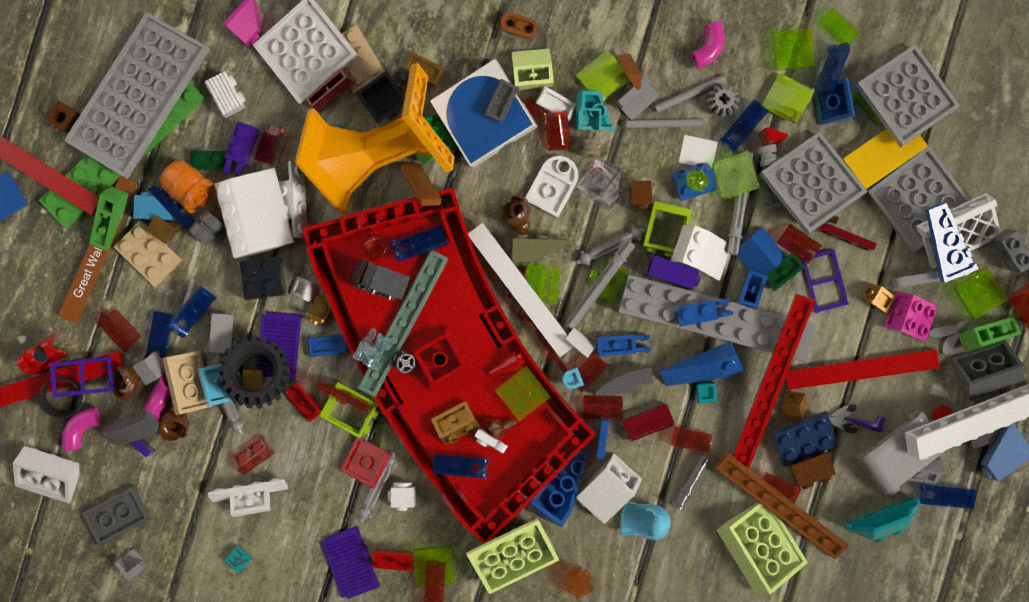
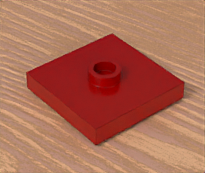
M357 437L340 471L371 488H375L391 453L362 437Z

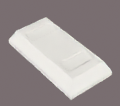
M544 86L536 101V104L567 121L570 120L576 108V103Z

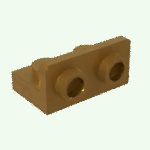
M466 401L431 419L440 439L445 445L455 443L460 437L472 434L480 427Z

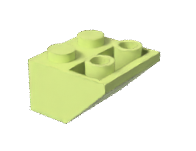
M550 48L512 52L515 86L519 87V90L544 88V86L553 87L554 80Z

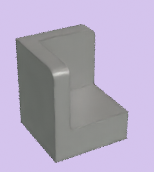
M153 352L133 366L145 385L157 380L166 373L163 360L157 352Z
M132 549L123 558L114 563L128 582L149 566L136 549Z

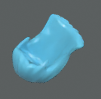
M630 501L623 506L620 522V533L622 536L638 535L650 540H660L668 534L671 519L668 512L661 506L636 504Z

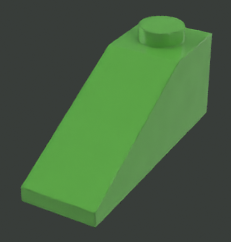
M110 186L100 194L89 244L105 251L109 250L125 211L128 193Z
M1014 316L973 328L959 334L958 337L966 353L1021 335L1022 333Z

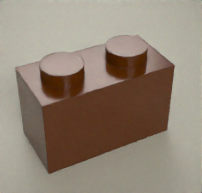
M651 180L632 181L629 184V207L634 208V211H646L653 204Z
M825 451L788 465L795 485L803 489L814 486L813 483L817 481L826 482L832 479L831 476L836 474L829 454Z

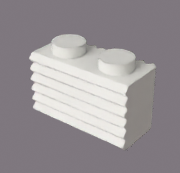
M224 71L205 81L223 117L227 118L246 108L244 105L246 99L241 91L237 92L235 88L237 82L232 74L228 75Z

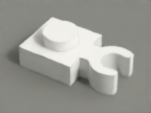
M480 428L475 434V437H477L476 441L485 447L490 445L502 453L505 452L507 445Z

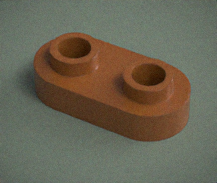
M506 13L501 18V28L506 33L525 39H531L537 34L538 26L533 19L515 13ZM512 21L514 25L509 27L507 22ZM530 27L532 31L528 33L524 29Z

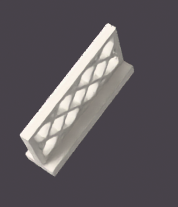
M986 193L950 210L957 224L958 232L960 233L961 230L967 231L963 242L969 251L991 242L992 238L1001 233L995 210L997 206L996 199ZM989 210L990 214L987 220L980 219L982 214ZM974 219L969 229L963 227L967 220ZM925 221L916 227L918 233L922 236L930 267L935 268L937 263L934 260V249L928 239L931 237L928 221ZM978 222L985 223L980 233L974 231ZM989 225L993 226L995 233L986 236L985 233ZM972 234L978 235L974 243H967Z

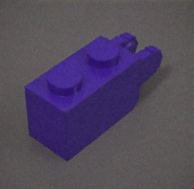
M237 121L225 156L227 160L223 174L228 175L233 162H237L235 177L242 175L245 165L248 166L260 133L258 128Z

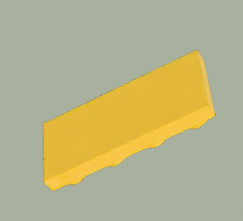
M885 129L842 160L867 189L924 150L928 145L919 134L902 147H899L887 129Z

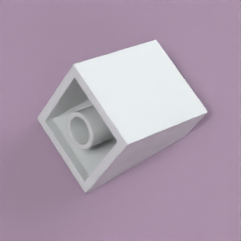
M613 454L583 486L576 498L583 507H586L593 513L597 520H601L605 524L636 494L642 478L619 457Z

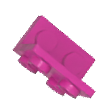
M896 291L895 297L897 298L889 310L884 327L903 332L925 342L938 306L916 295Z

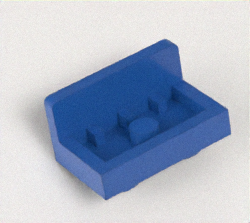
M698 163L692 168L680 169L672 174L680 201L717 190L713 169L708 163Z

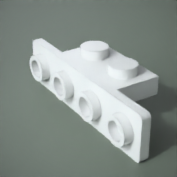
M289 161V180L280 181L279 186L288 219L292 221L293 238H305L302 228L308 227L305 177L303 171L296 166L295 161Z
M274 478L264 483L253 482L247 486L235 485L230 489L218 488L213 492H208V497L212 502L230 500L231 516L237 517L271 511L269 492L286 490L288 485L284 479Z

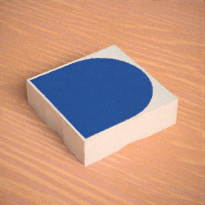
M496 59L430 101L470 167H476L495 155L505 145L517 141L538 127L517 94L503 123L484 115L500 80L503 79L511 83Z

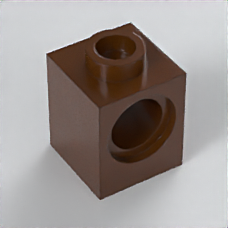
M58 100L46 120L51 123L50 127L58 132L63 130L68 133L81 114ZM65 114V120L60 123V116Z

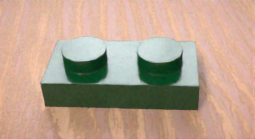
M190 151V165L198 171H223L227 160L225 158L227 151Z
M792 252L776 268L765 274L768 276L766 282L773 291H776L805 268V266Z

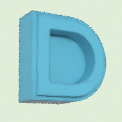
M577 367L566 371L562 376V383L568 389H575L584 385Z

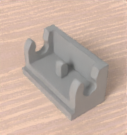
M212 313L209 352L225 353L224 351L227 347L231 349L234 315Z

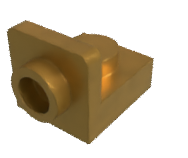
M870 283L864 290L861 300L872 304L882 313L887 314L897 297L884 287Z
M317 295L309 312L306 313V316L309 317L308 321L318 326L320 323L325 324L332 311L329 301Z

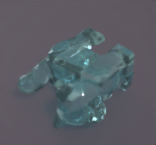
M371 328L367 336L358 344L352 358L376 370L377 363L383 353L391 348L390 337H385L378 333L374 344L372 339L376 335V329Z

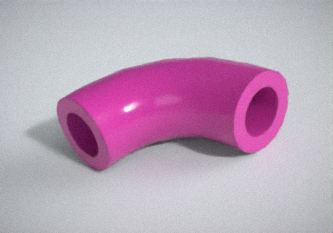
M716 21L703 27L706 34L705 43L700 49L692 52V59L697 70L714 62L722 52L725 41L722 21Z
M166 374L159 378L142 411L144 412L148 409L159 422L171 398Z
M97 407L77 412L68 420L62 432V451L82 448L81 440L84 431L100 424Z

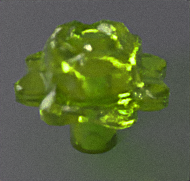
M692 170L691 174L686 176L688 180L687 186L692 187V191H704L705 187L709 185V176L704 174L703 170Z

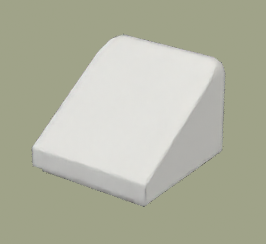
M297 276L290 294L312 302L319 285Z

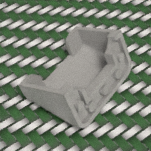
M922 411L911 413L907 416L910 421H903L901 426L875 446L869 447V450L864 453L860 452L854 457L883 495H894L900 490L899 486L933 460H940L946 455L945 452L937 453L925 460H918L908 454L905 432L930 423Z

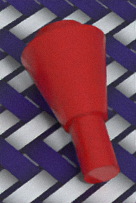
M513 351L499 366L489 370L492 377H495L502 372L524 368L525 360L520 352Z

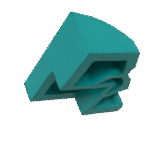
M577 91L575 130L615 131V126L611 124L608 117V109L603 104L601 92Z

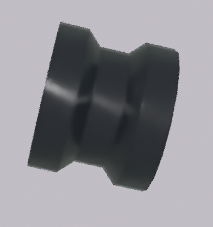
M404 350L396 351L392 356V365L400 372L408 373L415 366L414 357Z

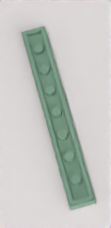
M430 250L358 389L376 397L392 367L391 359L393 354L401 350L448 258Z

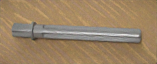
M744 152L741 159L730 234L727 235L729 238L727 253L732 255L738 254L740 239H743V236H741L753 160V153Z
M626 240L620 249L614 252V257L565 321L568 327L574 329L623 262H627L626 258L635 248L632 242Z

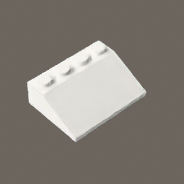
M275 168L214 184L234 258H247L295 243Z

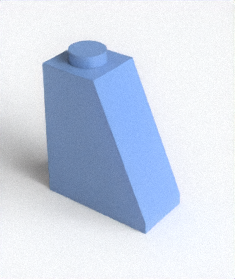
M1014 423L1000 429L981 462V466L984 468L982 471L988 479L1000 481L1029 460V444Z

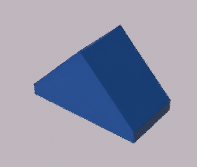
M749 270L738 304L757 310L768 276Z

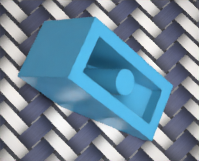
M141 192V195H134V219L152 220L154 216L158 215L165 221L177 220V217L158 197L153 196V193Z

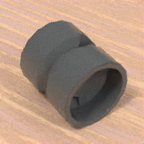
M206 209L199 216L200 221H195L189 228V231L201 242L209 245L215 238L214 233H219L225 227V224L215 214Z

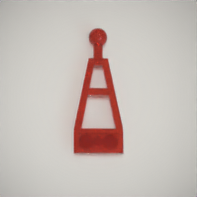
M520 307L518 310L519 318L523 321H529L536 328L534 333L564 374L568 369L525 310ZM594 351L578 368L584 384L577 388L581 393L608 366Z

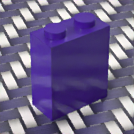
M657 256L650 259L645 274L646 277L686 290H692L695 286L697 287L701 278L698 275L700 270Z

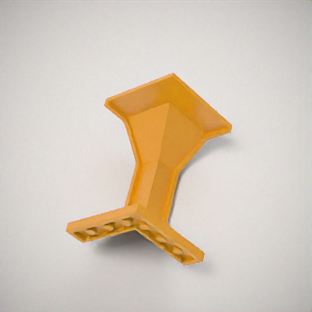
M418 62L410 67L403 113L399 119L368 132H358L328 125L314 108L307 111L295 164L340 214L348 211L351 194L374 170L413 153L419 152L433 156L445 173L453 170V154L422 116L428 76Z

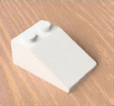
M683 225L671 261L700 270V274L720 281L729 255L727 253L728 242L698 226Z

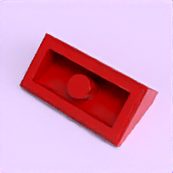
M766 127L759 133L761 145L780 144L787 139L788 134Z

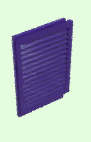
M267 312V316L262 314L259 340H262V337H266L270 343L274 341L277 343L278 348L281 347L290 367L291 374H289V377L296 380L302 315ZM257 358L256 370H262L263 377H273V365L266 359Z
M358 525L325 538L326 542H321L341 598L346 596L347 599L380 587Z

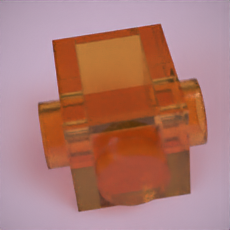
M573 567L566 572V582L564 585L569 593H574L577 600L594 590L590 582L593 579L587 569L584 571L582 567Z

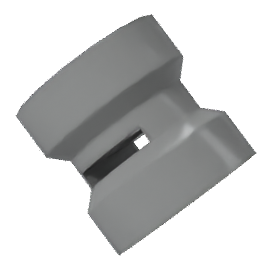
M776 144L757 148L758 155L761 156V168L769 167L779 160V157L775 154L777 151Z

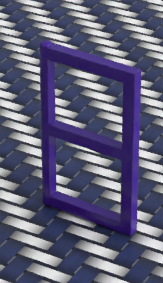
M832 249L805 257L801 256L802 264L805 266L803 269L811 299L815 300L813 306L815 313L848 305L835 250ZM831 254L836 276L811 282L806 260ZM838 280L843 302L818 308L813 286Z
M112 357L49 363L53 398L114 391ZM107 361L110 387L86 390L83 363ZM79 364L81 391L57 393L55 367Z

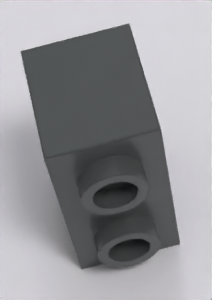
M1005 229L991 239L1010 271L1022 273L1029 268V249L1017 230Z

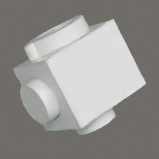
M393 482L391 491H388L387 495L388 502H391V508L396 507L397 511H405L407 507H415L416 486H412V482Z

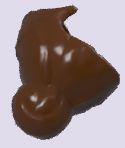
M521 193L516 194L511 198V202L500 206L503 210L502 220L507 225L512 226L518 234L523 235L530 230L531 225L528 220L531 207L525 196H522Z
M121 366L115 369L116 377L113 378V392L118 399H129L138 388L141 378L133 366L131 368Z
M173 405L161 417L158 432L163 440L175 441L180 437L185 438L188 434L189 421L186 416L187 413L175 415Z

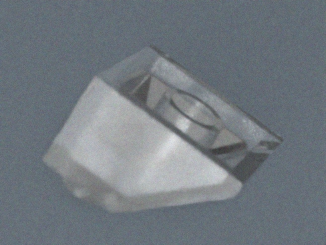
M597 157L575 187L596 204L610 212L622 196L624 171L608 161Z

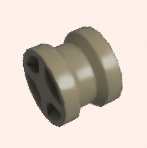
M581 140L583 145L581 156H600L598 151L600 140Z

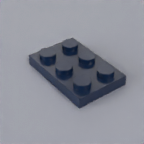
M826 411L772 431L783 466L837 447L830 417Z

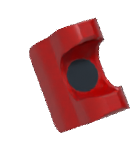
M55 333L43 339L15 359V362L24 374L37 375L49 368V363L58 362L68 355L67 351L55 348L51 344L55 341Z

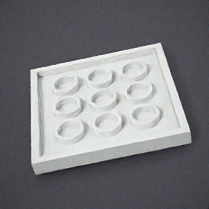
M302 0L253 44L266 63L301 105L307 101L306 98L358 56L315 0Z

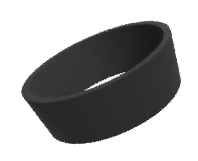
M64 376L56 377V381L68 382L77 391H81L80 384L74 379ZM51 380L44 384L39 392V404L46 414L57 419H67L74 416L80 410L84 395H80V403L74 409L68 411L58 410L48 402L46 397V390Z

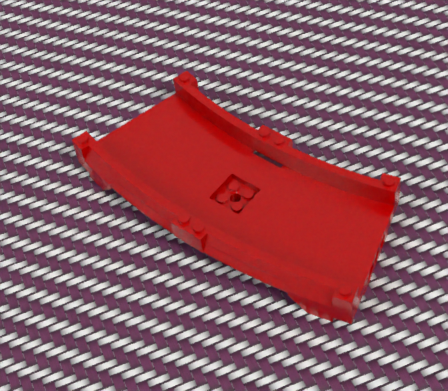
M454 187L438 192L441 197V205L421 206L417 197H412L302 228L314 273L327 296L344 340L363 377L430 250L448 258L443 271L401 350L408 352L414 357V368L408 373H403L392 365L374 399L406 449L441 493L443 500L456 518L482 544L491 541L538 495L596 433L549 382L520 341L498 303L472 246ZM358 258L410 277L402 300L396 297L390 300L366 290L354 288L349 282V277L354 271ZM481 313L485 316L502 347L498 348L479 316ZM513 351L522 354L525 360L524 368L502 372L495 377L491 376L489 370L499 366ZM437 354L445 356L446 361L443 365H438L435 362ZM466 401L480 426L479 428L490 434L489 424H491L493 419H500L501 423H504L514 418L517 421V425L505 430V435L497 439L507 445L505 452L502 453L490 445L485 447L476 441L477 437H475V434L479 428L472 434L460 437L455 443L445 445L440 439L431 419Z

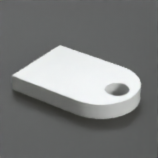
M555 156L548 159L543 164L525 197L528 202L558 218L578 180V169L574 162L564 156ZM566 162L569 165V170L561 172L558 169L559 163Z

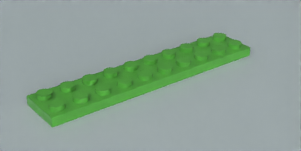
M190 82L141 159L206 99ZM87 155L65 176L99 197L110 186H114L122 175ZM49 190L39 200L66 229L85 213L84 210L52 190Z

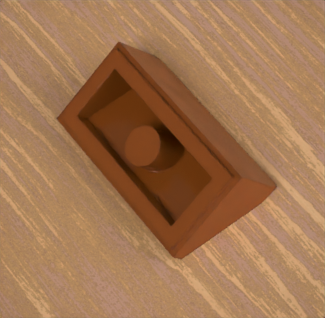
M631 54L617 55V59L634 87L640 90L641 72Z

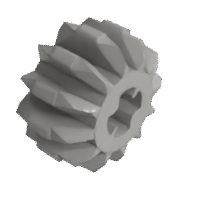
M722 84L720 89L716 85L714 91L708 93L711 98H708L706 102L712 103L708 109L712 110L714 108V115H717L720 111L721 117H724L726 113L730 116L733 113L732 110H737L738 106L735 103H739L740 99L734 98L738 92L732 93V86L726 89V85ZM721 97H723L724 100H727L725 104H723L722 101H719Z

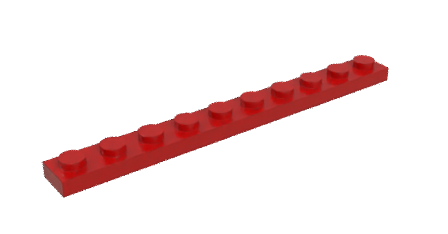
M797 293L794 296L732 455L749 469L815 304L814 299Z

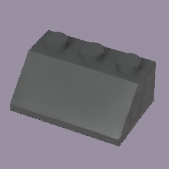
M1006 340L951 358L959 385L969 400L1024 381L1025 365Z

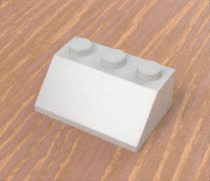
M26 446L22 448L13 462L16 487L62 502H71L80 475L79 463Z

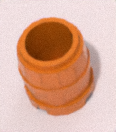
M180 160L171 163L164 170L159 180L165 192L173 200L180 203L189 213L197 212L196 208L199 205L203 207L215 191L212 188L214 186L213 182L200 174L196 168Z

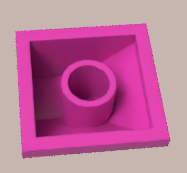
M244 0L223 23L248 47L258 41L262 34L260 6L255 0Z

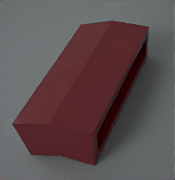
M340 69L309 95L306 100L311 108L322 111L356 83L357 80L351 72Z
M667 404L621 420L629 442L675 426Z

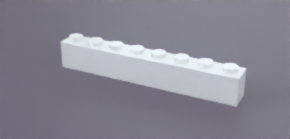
M1029 384L905 432L908 454L918 460H925L929 456L943 453L949 448L960 446L964 442L975 440L979 436L993 433L999 428L1008 427L1014 422L1025 420L1029 417Z

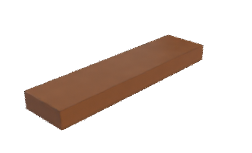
M420 163L401 164V171L421 206L441 205V197Z

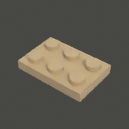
M357 25L342 33L358 54L356 58L343 68V70L351 72L357 80L350 87L354 94L385 72Z
M140 220L114 248L154 287H157L183 259L166 243L164 244L146 231L148 225L143 220Z
M195 351L163 358L175 415L209 408L206 405L198 369L204 368L201 352Z

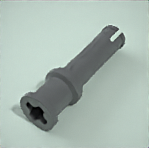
M701 454L699 455L683 486L680 485L677 488L678 492L673 501L670 500V504L683 512L685 511L686 503L689 498L693 497L692 491L711 460Z

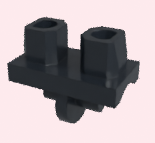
M400 68L395 72L394 79L399 84L400 90L405 93L410 72L407 69Z

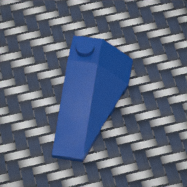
M732 342L659 370L666 386L727 379L745 372Z
M581 449L526 507L540 518L562 527L573 511L588 452Z

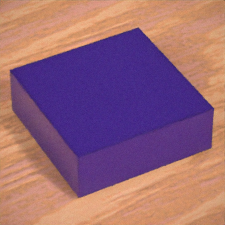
M144 439L134 441L132 444L145 457L153 455L156 451Z

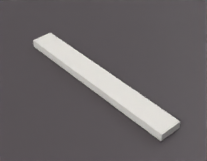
M482 223L468 233L470 239L559 357L571 350L574 346L566 340L568 335L485 225Z

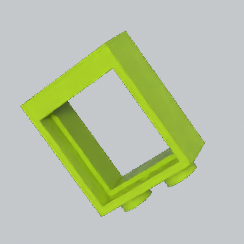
M654 201L642 247L646 248V251L657 254V251L665 252L664 256L672 258L675 249L649 243L656 211L682 217L681 233L683 225H689L692 210Z
M340 381L336 384L319 416L361 438L363 435L367 436L372 427L369 423L372 418H377L381 410L374 399ZM344 390L372 405L360 430L331 415Z

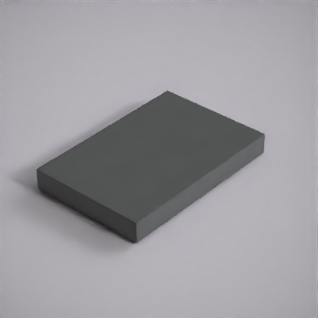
M134 485L81 513L98 547L151 520Z

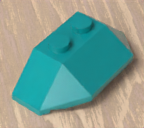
M912 496L843 522L842 526L867 539L879 542L885 540L887 535H898L903 533L904 529L909 528L920 500Z

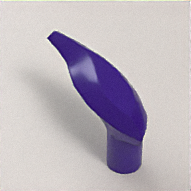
M878 415L875 423L856 418H848V420L866 429L882 432L883 428L881 426L885 418Z

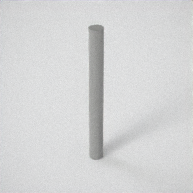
M721 75L657 104L654 108L657 113L716 85L727 82L726 77Z
M702 119L626 121V128L702 127L703 125Z

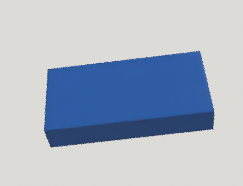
M342 334L308 338L310 357L348 353V346Z
M601 417L596 447L597 459H603L605 456L609 427L607 417Z

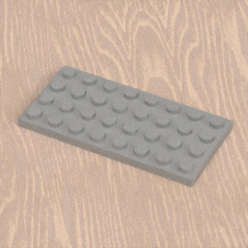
M146 12L64 141L128 179L210 49Z

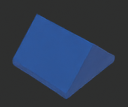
M848 78L813 88L815 89L814 97L820 125L848 121L855 116Z
M763 227L739 245V251L736 255L748 271L751 270L763 275L776 268L787 257Z

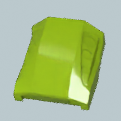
M608 50L576 74V77L588 91L601 92L603 102L630 81L622 66Z
M779 73L760 107L775 116L796 124L815 89L804 86Z

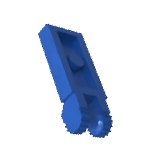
M730 298L677 307L676 313L679 327L733 315L732 310L717 313L716 309L717 305L731 303Z
M650 335L597 337L598 357L651 351V347L648 346L636 348L635 341L648 340Z

